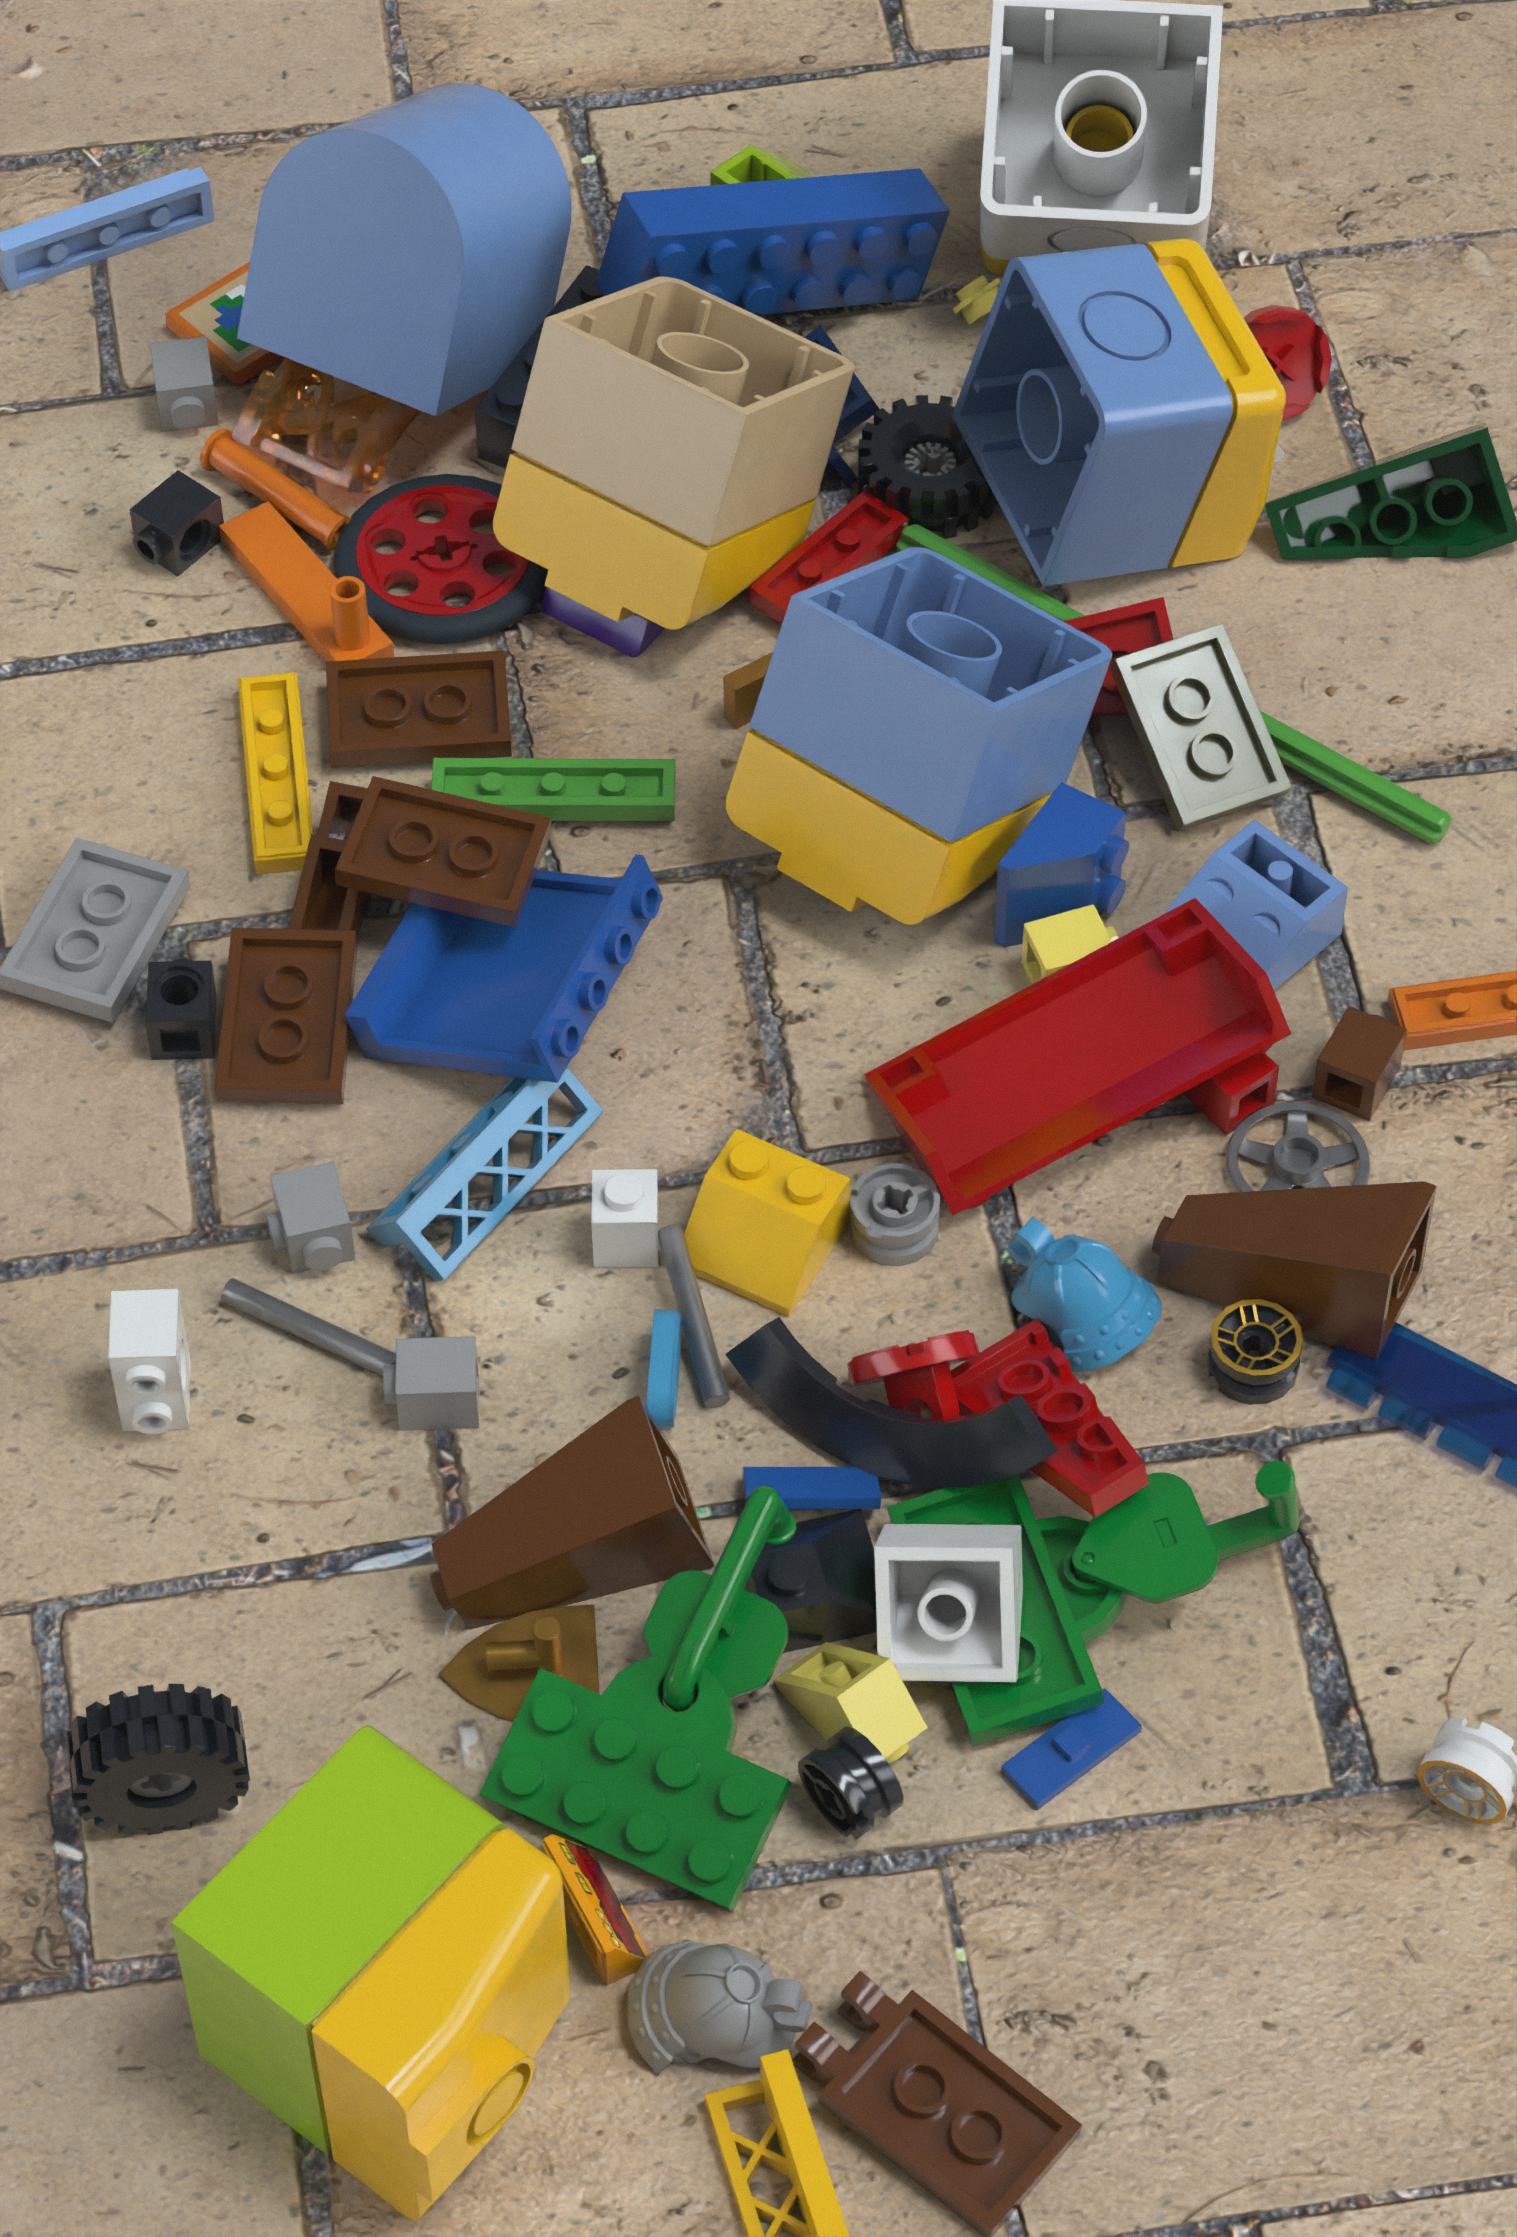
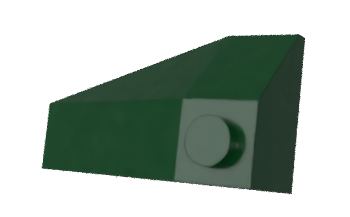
M1475 425L1419 444L1267 501L1264 505L1281 559L1468 558L1517 541L1516 516L1488 427Z

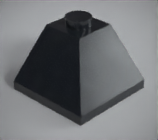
M862 1509L796 1522L795 1535L790 1541L782 1545L765 1543L744 1590L772 1602L785 1616L788 1623L789 1636L783 1653L822 1645L825 1642L831 1643L877 1632L874 1547Z

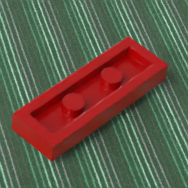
M864 490L749 587V603L782 624L791 595L877 561L897 544L902 530L909 526V518Z

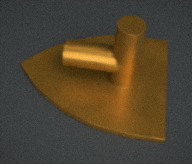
M594 1604L561 1606L526 1612L494 1625L466 1644L439 1673V1677L467 1702L497 1718L514 1722L539 1668L599 1694Z

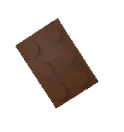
M505 650L326 662L331 768L433 762V758H496L512 756Z
M373 776L335 868L336 885L516 928L551 834V818Z
M268 928L231 929L214 1087L217 1101L309 1104L344 1103L350 1026L344 1015L353 1001L358 950L356 931Z

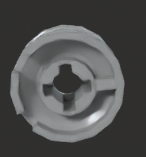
M899 1163L875 1166L859 1176L851 1189L849 1233L855 1248L867 1259L889 1266H903L914 1263L929 1254L938 1240L940 1194L935 1182L923 1170L908 1164Z

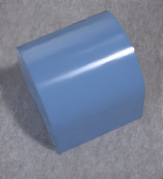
M449 83L428 88L302 141L292 148L275 167L262 195L237 339L433 416H438L488 390L495 384L553 309L556 301L570 232L572 205L567 174L561 157L549 135L526 109L506 95L480 85Z

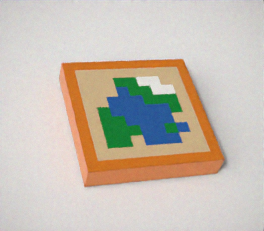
M250 262L165 313L167 328L180 339L207 336L210 364L237 387L284 358L281 355L237 339Z

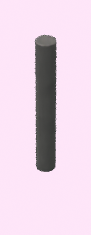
M668 1225L658 1231V1240L677 1308L682 1315V1326L706 1407H720L730 1401V1395L687 1243L680 1225Z
M231 1278L222 1291V1302L383 1376L384 1365H396L395 1352L239 1280Z

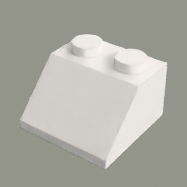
M884 1524L874 1546L878 1655L891 1658L902 1681L1017 1682L1023 1598L1021 1525Z

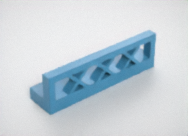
M566 1067L558 1083L511 1077L366 1230L381 1248L403 1243L435 1282L445 1280L604 1111L568 1067ZM558 1088L579 1112L565 1127L548 1126V1098ZM533 1115V1124H524ZM515 1133L533 1134V1161L526 1169L508 1167V1140ZM548 1136H556V1137L548 1144ZM493 1157V1166H484ZM475 1175L493 1176V1203L486 1211L468 1210V1182ZM508 1177L516 1178L508 1187ZM453 1199V1209L444 1208ZM435 1217L453 1218V1246L442 1257L420 1233ZM468 1219L476 1220L468 1229Z

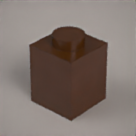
M1348 1006L1317 1059L1312 1098L1370 1121L1401 1067L1407 1029L1391 1023L1380 1015L1368 1014Z

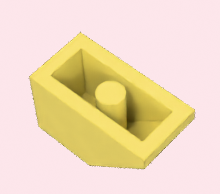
M825 1642L774 1679L780 1693L827 1742L829 1738L845 1726L854 1728L876 1746L888 1763H892L903 1756L909 1749L908 1742L927 1729L891 1658Z

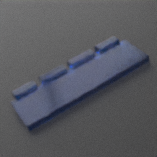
M1395 1322L1377 1360L1337 1345L1328 1357L1327 1366L1333 1369L1326 1383L1328 1390L1365 1409L1371 1407L1378 1393L1385 1396L1379 1408L1378 1416L1424 1440L1430 1436L1437 1423L1444 1427L1437 1440V1447L1483 1471L1490 1465L1495 1454L1502 1457L1503 1459L1498 1466L1495 1477L1517 1488V1384Z

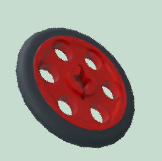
M454 474L417 477L394 484L369 498L352 514V520L342 530L333 559L337 579L343 576H353L359 578L364 583L368 615L382 631L409 641L432 644L473 641L495 634L520 620L538 602L544 592L548 569L506 549L498 542L494 533L480 534L472 529L479 522L493 521L502 485L475 476ZM428 510L440 511L446 515L444 519L436 523H423L416 519L420 513ZM384 541H396L403 545L401 550L393 554H381L374 550L377 544ZM447 555L449 560L441 561L440 556ZM506 562L512 564L515 570L507 575L495 576L489 574L486 568L493 563ZM400 582L410 583L417 587L413 593L406 596H395L386 591L391 585ZM454 593H463L472 597L473 601L462 607H452L445 604L443 599Z

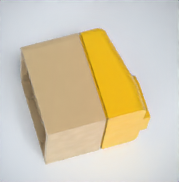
M655 277L546 317L511 448L516 452L509 456L493 518L495 537L506 549L548 569L544 586L616 622L638 614L666 629H680L720 609L804 541L855 365L848 358L696 286L672 277Z

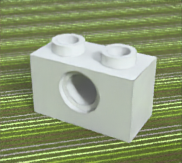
M179 1290L111 1291L108 1360L122 1431L160 1434L173 1429H189L191 1360Z

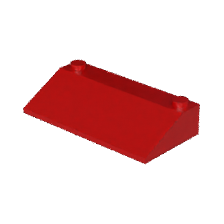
M1193 898L864 1075L917 1165L935 1182L940 1194V1200L951 1215L954 1216L965 1209H972L984 1204L998 1191L1244 1059L1262 1055L1274 1043L1291 1035V1031L1267 973L1196 898Z

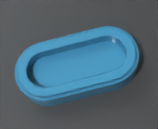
M655 1309L648 1375L647 1408L661 1430L671 1431V1428L675 1427L682 1315L678 1313V1310Z

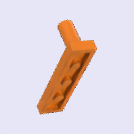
M269 501L219 525L220 539L224 546L325 662L395 657L393 642L368 615L364 583L359 578L353 576H343L337 579Z

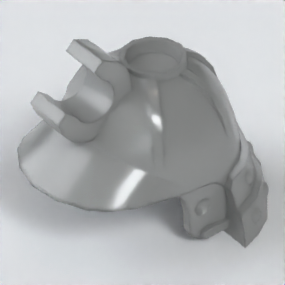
M683 1940L681 1943L663 1945L660 1949L648 1954L628 1985V2028L639 2053L659 2074L672 2060L685 2065L686 2063L696 2064L708 2058H717L746 2068H760V2056L786 2049L789 2050L795 2038V2032L806 2031L812 2004L810 2001L800 2000L803 1989L801 1982L789 1979L776 1980L770 1970L771 1967L750 1952L728 1944L707 1945L700 1942Z

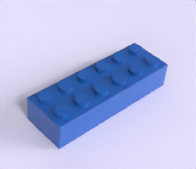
M920 168L624 192L621 196L596 285L602 295L606 296L655 277H672L696 286L755 315L917 300L921 294L950 210Z

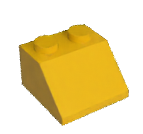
M736 1129L705 1174L684 1232L695 1275L790 1317L850 1224L851 1178Z

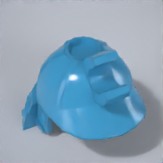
M1034 1217L1015 1234L1016 1239L1008 1246L1007 1251L1018 1263L1028 1269L1014 1285L1011 1294L1012 1304L1024 1315L1034 1320L1038 1318L1050 1334L1055 1346L1059 1347L1069 1360L1072 1372L1091 1371L1112 1364L1147 1339L1161 1317L1162 1301L1154 1291L1153 1284L1147 1282L1142 1276H1137L1129 1266L1125 1268L1109 1246L1099 1241L1077 1236L1076 1234L1065 1235L1063 1238L1055 1240L1049 1229Z

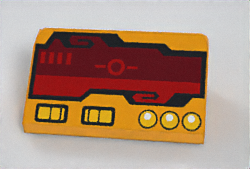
M551 1834L543 1838V1844H541L542 1852L550 1857L561 1871L565 1914L602 1982L610 1985L636 1973L649 1952L596 1856L588 1848L557 1835Z

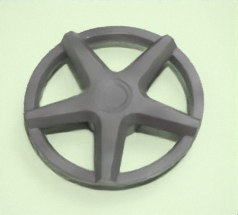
M1279 1103L1256 1111L1242 1121L1235 1129L1227 1147L1226 1168L1230 1181L1237 1192L1254 1191L1245 1181L1240 1171L1238 1154L1269 1165L1273 1169L1272 1175L1260 1191L1291 1189L1296 1185L1303 1186L1304 1188L1332 1187L1323 1174L1324 1170L1359 1158V1171L1353 1185H1367L1370 1175L1369 1151L1356 1128L1334 1111L1310 1103ZM1288 1112L1286 1135L1281 1137L1275 1146L1251 1141L1244 1137L1247 1131L1262 1119ZM1307 1113L1332 1121L1342 1128L1352 1141L1342 1145L1323 1147L1318 1139L1309 1135Z

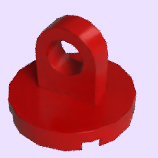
M1269 305L1251 311L1244 317V320L1286 393L1282 421L1301 415L1311 406L1308 403L1314 399L1316 393L1321 394L1328 382L1332 361L1328 337L1321 326L1316 325L1309 315L1299 309L1288 306Z
M969 1330L928 1337V1341L915 1344L910 1343L903 1347L894 1345L852 1357V1360L847 1364L850 1385L855 1387L884 1382L890 1407L919 1414L918 1416H920L921 1405L925 1401L931 1409L933 1420L950 1419L953 1416H960V1408L949 1365L980 1356L974 1333H970Z

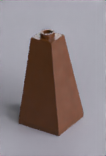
M1421 1181L1186 1195L1174 1218L1165 1216L1156 1231L1152 1252L1160 1255L1157 1282L1224 1307L1241 1300L1262 1299L1277 1303L1292 1313L1301 1326L1302 1335L1377 1361L1422 1272L1437 1186Z
M638 1395L626 1400L433 1542L431 1545L439 1570L430 1573V1579L441 1607L445 1611L454 1608L471 1630L506 1621L526 1612L566 1606L669 1580L680 1572L689 1570L704 1571L715 1565L679 1457Z

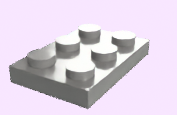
M76 838L0 967V989L114 1023L191 886L188 870Z

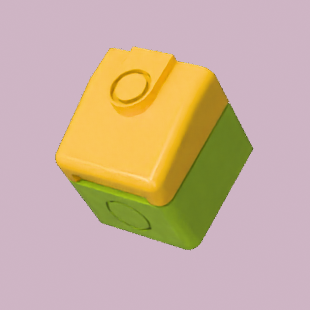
M370 1725L356 1731L171 1921L199 2055L327 2156L332 2152L333 2160L401 2214L415 2221H418L517 2109L532 2081L535 2071L534 2058L570 1998L571 1987L563 1880L557 1864L512 1829L507 1828L504 1823Z

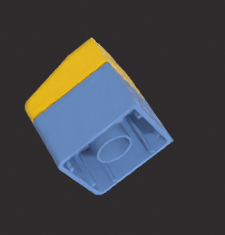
M1181 238L1011 259L1005 270L952 416L1042 586L1164 569L1167 568L1168 563L1171 567L1232 559L1240 556L1245 550L1266 503L1286 403V393L1202 246L1194 240Z
M921 547L907 548L791 595L749 725L753 729L746 734L726 796L727 814L738 828L781 852L776 869L849 912L870 904L903 924L914 925L958 903L998 872V863L1061 782L1067 783L1109 667L1112 652L1103 643L947 557Z

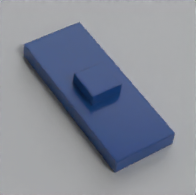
M743 1467L742 1479L745 1504L755 1488L766 1485L777 1491L788 1509H880L881 1507L878 1476L857 1467Z
M1106 1688L1102 1690L1104 1704L1068 1715L1001 1765V1773L1037 1810L1141 1732L1142 1725Z

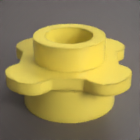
M982 275L959 290L956 296L961 303L953 308L954 313L958 314L961 312L969 325L988 314L997 295L998 286L1001 284L1000 278L998 277L989 283L985 276Z

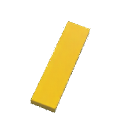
M297 672L237 678L256 875L303 870L310 836L313 834Z

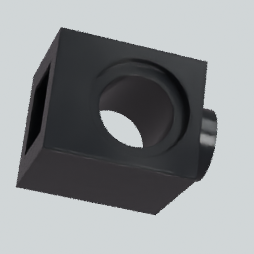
M179 470L130 509L134 535L133 544L137 552L147 562L159 564L177 577L221 541L219 525L224 523L221 497Z
M177 959L164 962H149L145 1024L151 1060L213 1059L215 1057L217 994L212 960L192 961Z

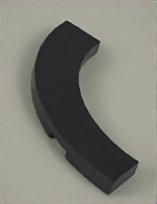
M780 1317L765 1324L725 1354L749 1387L794 1431L821 1450L846 1464L881 1478L908 1485L933 1488L971 1487L997 1482L1022 1473L1059 1451L1021 1394L1001 1405L982 1412L940 1420L923 1419L918 1416L919 1414L896 1409L873 1399L865 1402L836 1385L837 1377L826 1370L804 1349Z

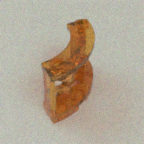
M285 357L274 374L264 369L247 399L231 438L248 446L263 450L329 481L345 491L369 494L384 476L388 464V456L405 430L422 411L375 392L334 403L333 376ZM311 385L322 388L317 405H315L314 390L306 393ZM332 430L333 448L339 459L342 445L350 439L357 440L343 470L317 458L320 443L326 431ZM308 434L307 453L280 441L281 435Z

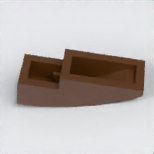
M330 781L317 835L311 834L288 929L356 931L358 936L373 893L336 885L335 868L368 788Z

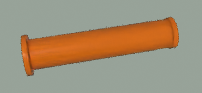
M222 428L214 432L207 439L201 450L199 459L200 465L207 471L217 470L262 502L269 501L281 515L324 543L328 549H336L342 530L352 520L349 516L343 515L236 442L235 435L229 429Z

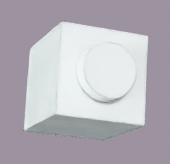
M657 1169L592 1170L591 1225L594 1268L659 1267Z

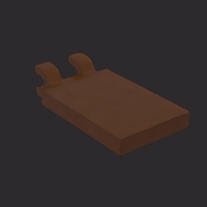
M859 1971L842 1990L841 1997L845 2001L838 2008L837 2014L865 2033L847 2051L814 2021L795 2043V2048L799 2052L792 2060L793 2065L810 2079L827 2084L820 2092V2105L983 2237H993L1079 2137L1082 2124L914 1990H911L897 2004L873 1980Z

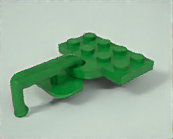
M1272 1461L1265 1464L1257 1473L1255 1484L1260 1495L1267 1499V1506L1208 1526L1188 1483L1174 1474L1163 1472L1147 1475L1149 1482L1147 1486L1096 1518L1093 1517L1091 1522L1065 1516L1036 1520L1018 1474L993 1483L971 1487L942 1488L888 1506L887 1511L891 1524L1021 1525L1023 1598L1017 1682L949 1681L973 1747L1104 1704L1103 1691L1085 1644L1107 1632L1122 1614L1127 1594L1148 1603L1159 1604L1199 1591L1206 1587L1215 1577L1218 1561L1281 1541L1293 1535L1297 1531L1300 1521L1298 1496L1294 1483L1295 1475L1292 1468L1282 1461Z
M762 1485L752 1491L712 1575L702 1571L689 1570L674 1575L664 1584L644 1625V1637L652 1657L641 1658L618 1672L602 1695L539 1668L479 1793L484 1799L732 1913L793 1785L789 1779L731 1754L737 1732L734 1706L731 1700L759 1690L767 1685L783 1654L789 1636L788 1623L781 1610L772 1602L743 1590L765 1543L782 1545L790 1541L795 1535L797 1528L796 1520L774 1488ZM663 1696H664V1700H665L666 1704L669 1706V1708H670L672 1711L668 1710V1709L664 1706Z

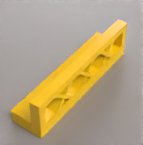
M788 2049L760 2056V2079L704 2094L707 2113L747 2237H779L782 2230L797 2237H850ZM765 2101L771 2124L759 2144L731 2131L725 2112ZM776 2138L782 2156L770 2150ZM738 2152L750 2157L744 2169ZM761 2164L790 2179L792 2189L780 2210L751 2195L749 2185ZM797 2204L803 2222L791 2216ZM759 2218L771 2223L765 2236Z

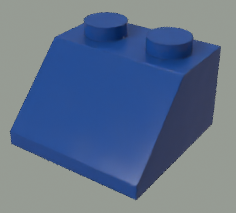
M1061 782L998 863L994 942L1003 947L1023 944L1024 923L1093 904L1099 916L1103 912L1111 914L1120 903L1126 887V881L1121 879L1122 864L1129 850V841L1124 839L1126 812Z

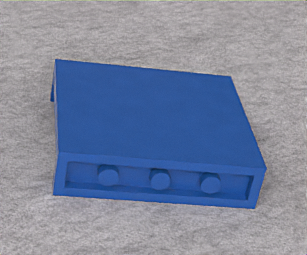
M635 854L621 879L537 870L516 928L412 903L344 1016L366 1058L558 1083L569 1062L578 1053L581 1041L597 1013L605 1006L608 994L624 966L630 962L634 949L648 924L657 915L663 900L659 886L654 880L644 855Z

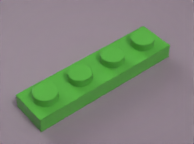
M433 758L431 790L550 817L551 821H675L676 766L675 759Z

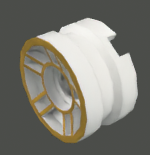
M1465 1717L1451 1718L1443 1723L1438 1731L1433 1745L1434 1749L1427 1752L1418 1768L1417 1778L1428 1796L1448 1812L1468 1821L1480 1824H1496L1506 1817L1513 1803L1514 1792L1517 1791V1756L1511 1750L1515 1741L1501 1730L1483 1721L1478 1729L1466 1727L1468 1721Z

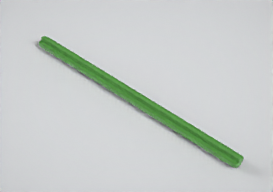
M918 524L906 526L900 534L896 544L898 552L910 547H921L935 551L1061 621L1085 616ZM1260 711L1281 763L1429 844H1436L1444 838L1452 821L1448 812Z

